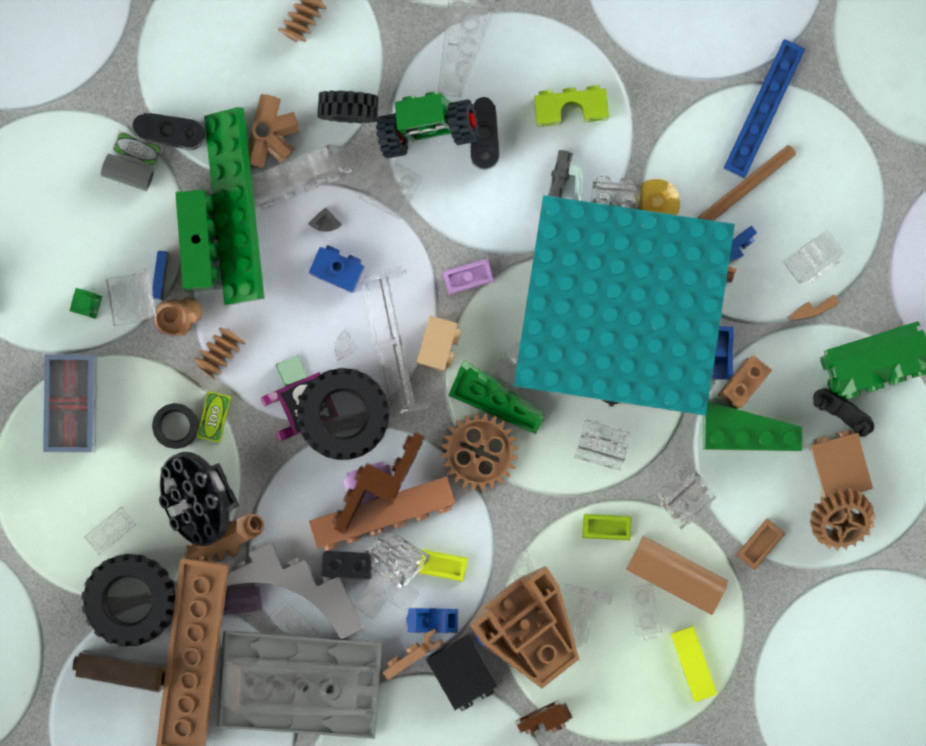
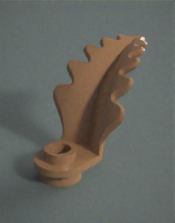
M252 513L234 521H229L228 529L221 540L209 546H198L190 542L191 546H186L187 551L184 553V556L203 561L206 557V561L209 562L212 561L214 554L219 561L224 559L225 552L231 557H235L243 542L255 538L262 533L264 521L259 515Z

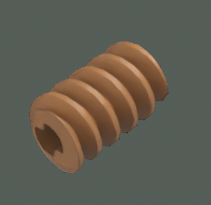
M299 0L302 4L294 3L293 8L296 12H288L291 20H283L286 29L279 27L277 30L295 42H306L302 34H311L312 32L308 25H317L313 17H322L318 9H327L322 0Z
M222 327L218 329L222 335L221 337L217 335L212 336L215 344L206 343L209 352L205 350L200 351L203 359L194 358L197 366L214 380L216 379L212 374L213 372L217 374L222 373L219 365L228 366L225 357L233 360L234 356L231 350L240 351L237 343L246 344L232 331Z

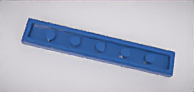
M785 39L782 41L723 167L724 170L745 179L803 56L805 48Z

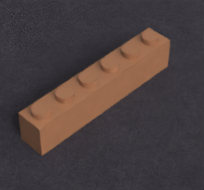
M446 476L398 492L393 504L382 498L360 504L345 534L334 530L335 524L332 521L337 512L310 520L309 524L317 549L323 547L324 551L337 548V542L346 540L347 544L361 540L360 535L369 532L371 537L383 533V527L392 525V528L395 529L407 525L405 520L414 517L416 522L429 518L428 513L438 510L439 514L451 511V505L456 503Z

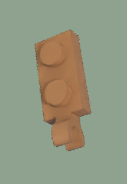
M436 630L428 631L424 636V643L421 645L416 642L405 650L407 654L402 658L397 655L386 664L389 667L383 671L385 677L388 680L429 651L437 649L442 645V639L436 643L431 641V635Z

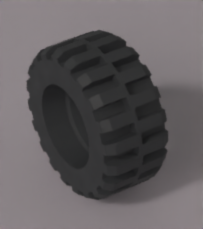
M352 368L328 370L315 377L303 391L297 407L298 426L304 440L313 450L321 455L335 460L359 458L371 452L385 436L390 415L388 399L378 382H375L366 373ZM340 391L350 392L358 396L366 410L364 425L357 433L348 437H338L328 432L323 426L320 416L322 404L327 397Z
M141 554L118 555L103 561L102 564L94 568L91 576L86 579L84 584L85 590L81 596V599H83L82 612L87 617L85 621L88 626L94 629V633L98 637L104 638L105 642L117 644L120 647L139 646L157 638L171 623L176 595L174 591L175 585L173 580L170 579L168 571L162 568L154 559H149ZM125 577H133L143 581L148 586L152 595V605L148 614L140 621L134 623L119 621L111 614L107 605L109 589L116 581Z

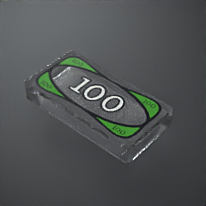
M119 129L111 153L156 170L165 147Z

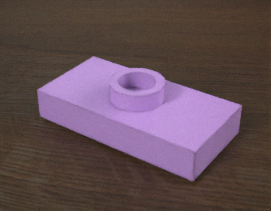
M488 258L442 272L448 295L495 282Z

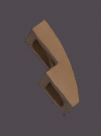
M835 295L829 297L815 309L810 302H807L787 318L789 321L808 319L824 313L840 302Z

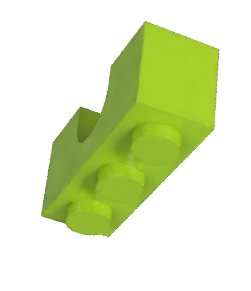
M600 85L587 86L584 91H577V88L562 89V93H553V90H543L538 92L539 95H534L537 127L560 125L561 110L567 105L578 106L583 112L584 122L605 121L609 118L606 88L601 89Z

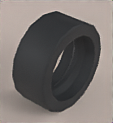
M177 403L168 404L159 409L152 422L153 434L157 441L163 446L173 449L184 448L195 440L199 428L198 418L193 410ZM172 412L184 414L190 424L188 434L176 441L167 438L161 428L164 417Z

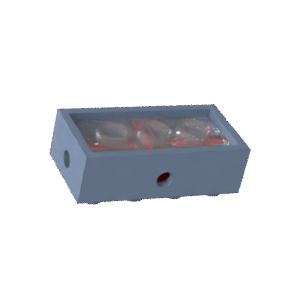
M45 355L43 452L96 453L97 356Z

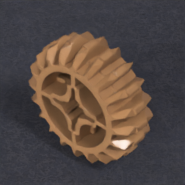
M838 488L835 494L829 491L828 497H821V503H814L815 510L810 511L812 533L816 536L818 542L824 544L828 549L833 546L838 551L842 546L847 550L848 545L851 544L856 547V542L859 540L864 542V535H871L870 528L875 527L873 520L876 518L871 502H869L864 494L861 495L857 490L852 492L849 488L844 492ZM852 508L859 510V514L851 511ZM826 525H831L833 530L826 528Z

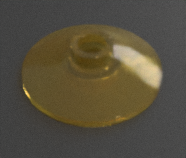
M662 179L648 180L635 191L633 209L677 215L680 209V196L671 183ZM654 198L661 199L662 203L660 206L653 204Z

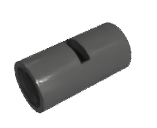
M110 153L105 157L101 169V176L144 191L148 190L154 174L153 168Z

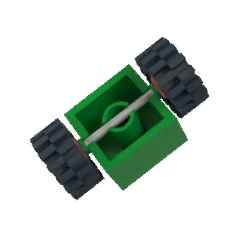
M435 91L428 92L425 96L418 98L415 96L403 97L402 101L395 102L396 113L378 116L376 121V129L378 130L376 134L379 138L378 144L386 159L406 155L408 153L407 138L413 142L451 134L452 138H454V143L458 146L477 142L479 137L478 119L476 118V111L471 100L450 102L441 93Z

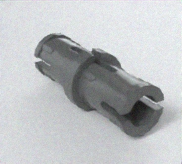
M558 150L556 165L551 172L552 181L548 196L563 198L566 181L570 178L568 173L573 153Z

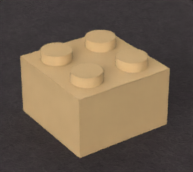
M429 316L416 362L417 365L445 372L446 367L451 369L454 358L451 348L453 344H458L461 330L457 329L458 323Z

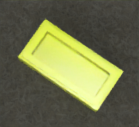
M421 549L416 573L464 582L468 558Z

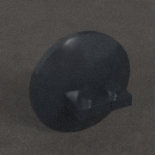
M180 452L169 457L161 467V496L159 497V503L166 511L170 527L174 531H178L186 540L198 546H209L221 540L228 529L229 511L240 505L232 489H230L220 463L211 466L205 459L195 453ZM172 506L176 514L173 517L168 512V508Z

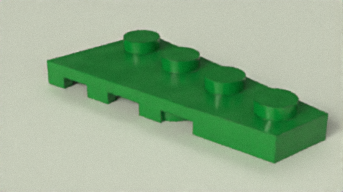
M463 360L448 396L536 434L545 413L466 360Z

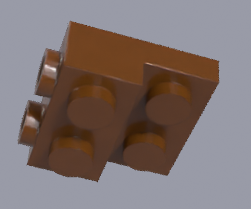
M558 699L515 720L520 733L526 732L527 735L540 729L539 724L541 723L544 724L546 731L552 730L555 733L565 728V723L573 717L566 703L561 704Z

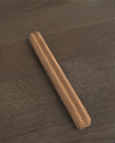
M787 145L698 218L712 221L717 219L796 155L795 150L790 145Z

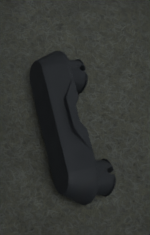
M827 388L817 390L814 393L813 404L816 408L819 407V410H825L831 415L837 416L845 424L853 428L854 432L858 433L860 437H866L873 432L874 422L872 418L847 399L838 397L836 393H832Z

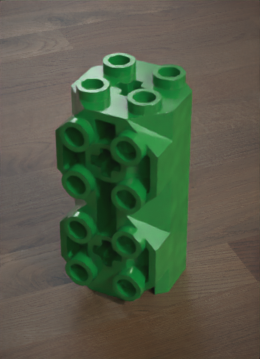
M919 321L825 350L824 356L820 357V362L823 370L828 371L830 379L827 380L831 392L837 393L838 397L843 396L845 399H850L861 395L860 390L866 389V393L884 388L883 383L887 381L890 386L907 381L906 376L910 374L912 378L926 375V335L923 330H917L916 327L920 326Z

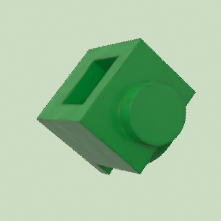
M75 288L69 311L97 319L103 296Z

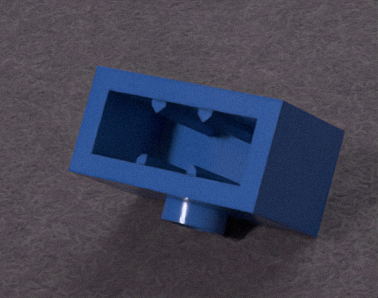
M329 245L326 248L320 247L309 270V274L354 294L365 269V266L361 264L362 260L352 255H348V258L339 255L340 250Z

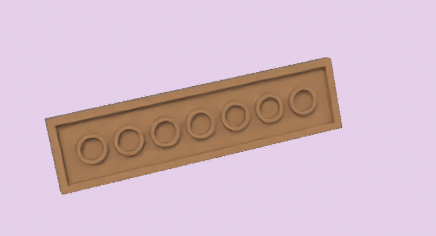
M186 557L180 558L156 746H206L229 565Z

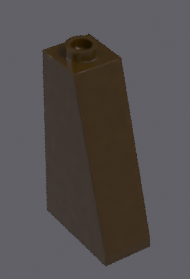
M82 651L79 652V656L74 657L72 670L76 671L75 677L160 692L164 688L166 664Z

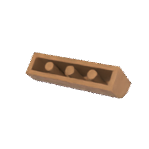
M642 536L625 568L627 571L713 615L728 584L727 579L645 536Z

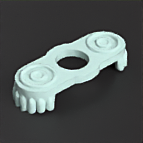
M570 165V175L576 178L575 200L582 201L583 170L581 167Z

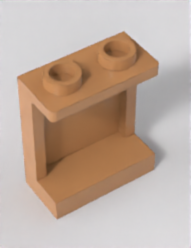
M752 356L750 359L747 357L733 374L731 380L727 381L717 395L734 409H740L766 379L772 369L755 356Z
M850 430L836 433L837 438L828 440L827 436L813 439L814 444L809 445V450L812 451L823 491L821 492L822 497L827 498L829 491L833 494L837 493L838 488L842 492L847 488L852 490V492L855 490L863 492L873 489L858 433L851 434Z

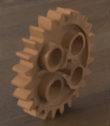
M475 413L474 420H470L465 415L466 423L462 424L459 420H456L458 428L449 427L453 434L451 436L444 435L449 442L448 444L441 445V447L447 449V453L441 454V457L448 458L443 467L451 466L452 469L448 472V475L454 473L457 475L455 483L460 479L464 480V488L468 483H472V490H475L477 484H480L482 491H485V485L489 483L493 489L495 480L503 484L502 475L510 477L507 471L508 468L515 469V466L510 462L511 460L518 459L517 456L512 454V451L519 448L511 445L516 440V437H508L512 429L504 431L502 428L505 422L503 421L497 425L496 416L489 421L487 413L484 414L482 419H479L478 414ZM471 429H477L481 434L480 440L476 443H471L467 439V432ZM492 439H499L502 442L503 447L500 452L493 453L490 451L488 445ZM460 442H465L476 448L483 445L485 452L498 457L500 460L495 462L484 456H480L477 459L475 458L476 453L460 446ZM461 451H467L471 456L470 462L466 465H461L457 461V454ZM482 461H489L492 464L493 469L490 474L484 475L480 473L478 467Z

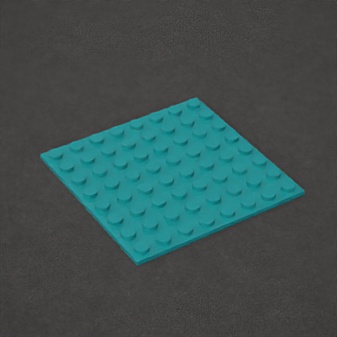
M543 195L514 386L706 416L735 224Z

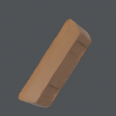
M766 518L736 555L755 570L785 533Z

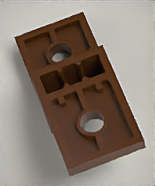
M416 432L413 437L408 435L402 447L406 451L402 459L397 457L391 469L395 472L393 476L366 463L365 467H359L354 477L357 483L354 489H348L343 499L346 505L343 511H337L332 521L335 524L334 530L342 534L346 533L366 491L393 504L425 440L424 436Z

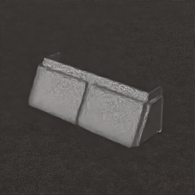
M401 266L380 270L365 276V281L361 282L373 344L378 346L375 354L382 388L388 399V407H390V413H392L393 417L431 410L430 405L435 404L434 400L414 403L389 281L392 278L408 275L407 269L402 270Z

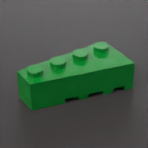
M708 402L706 416H703L702 450L802 451V427Z

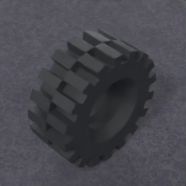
M343 90L319 92L317 117L322 120L340 123H374L378 119L379 96L372 95L371 93Z

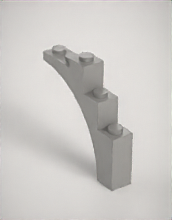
M266 541L252 546L254 551L249 553L252 563L249 564L248 560L242 561L234 565L236 570L228 573L227 586L248 582L266 583L286 588L303 596L326 616L340 639L363 630L361 621L341 578L324 577L320 579L322 584L318 585L307 560L301 561L299 557L287 562L288 568L284 569L273 543L267 545Z

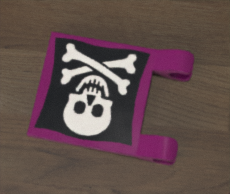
M320 372L261 397V402L264 406L280 400L290 423V427L276 433L279 441L301 433L297 422L299 399L307 385L315 377L319 376ZM330 396L327 397L321 407L320 416L322 423L339 416Z

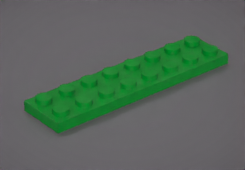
M235 107L204 115L224 305L265 299L244 107Z

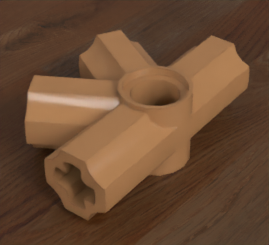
M260 95L248 142L250 167L263 169L267 152L281 164L295 150L283 138L284 136L300 132L295 113L277 116L281 99L275 96ZM258 126H265L269 134L266 137H259L255 129Z

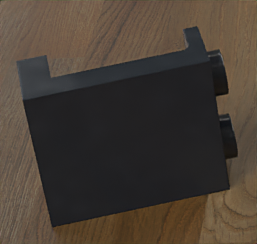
M325 551L322 554L321 577L371 579L373 553Z
M468 635L426 658L428 665L454 710L460 708L462 712L474 705L472 702L474 699L481 696L483 700L495 693L493 689L497 685Z

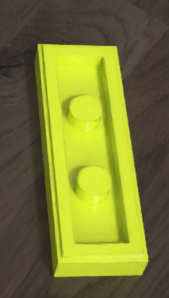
M694 626L670 633L694 702L718 695Z

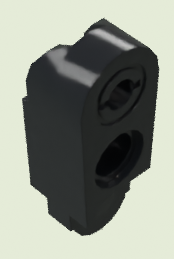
M481 97L473 104L476 118L478 119L477 125L479 128L483 126L488 127L491 130V134L487 138L479 136L477 142L471 143L470 158L476 168L488 170L495 167L499 160L496 105H494L492 100L487 97ZM487 151L490 155L489 158H481V152Z
M143 113L133 121V129L140 138L185 150H196L205 139V131L202 125L193 119ZM165 125L173 126V132L169 136L161 134V130ZM193 130L194 136L192 138H187V131Z

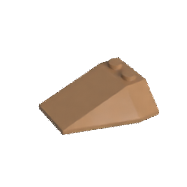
M546 566L516 579L480 607L470 623V626L483 645L542 689L579 660L560 587Z

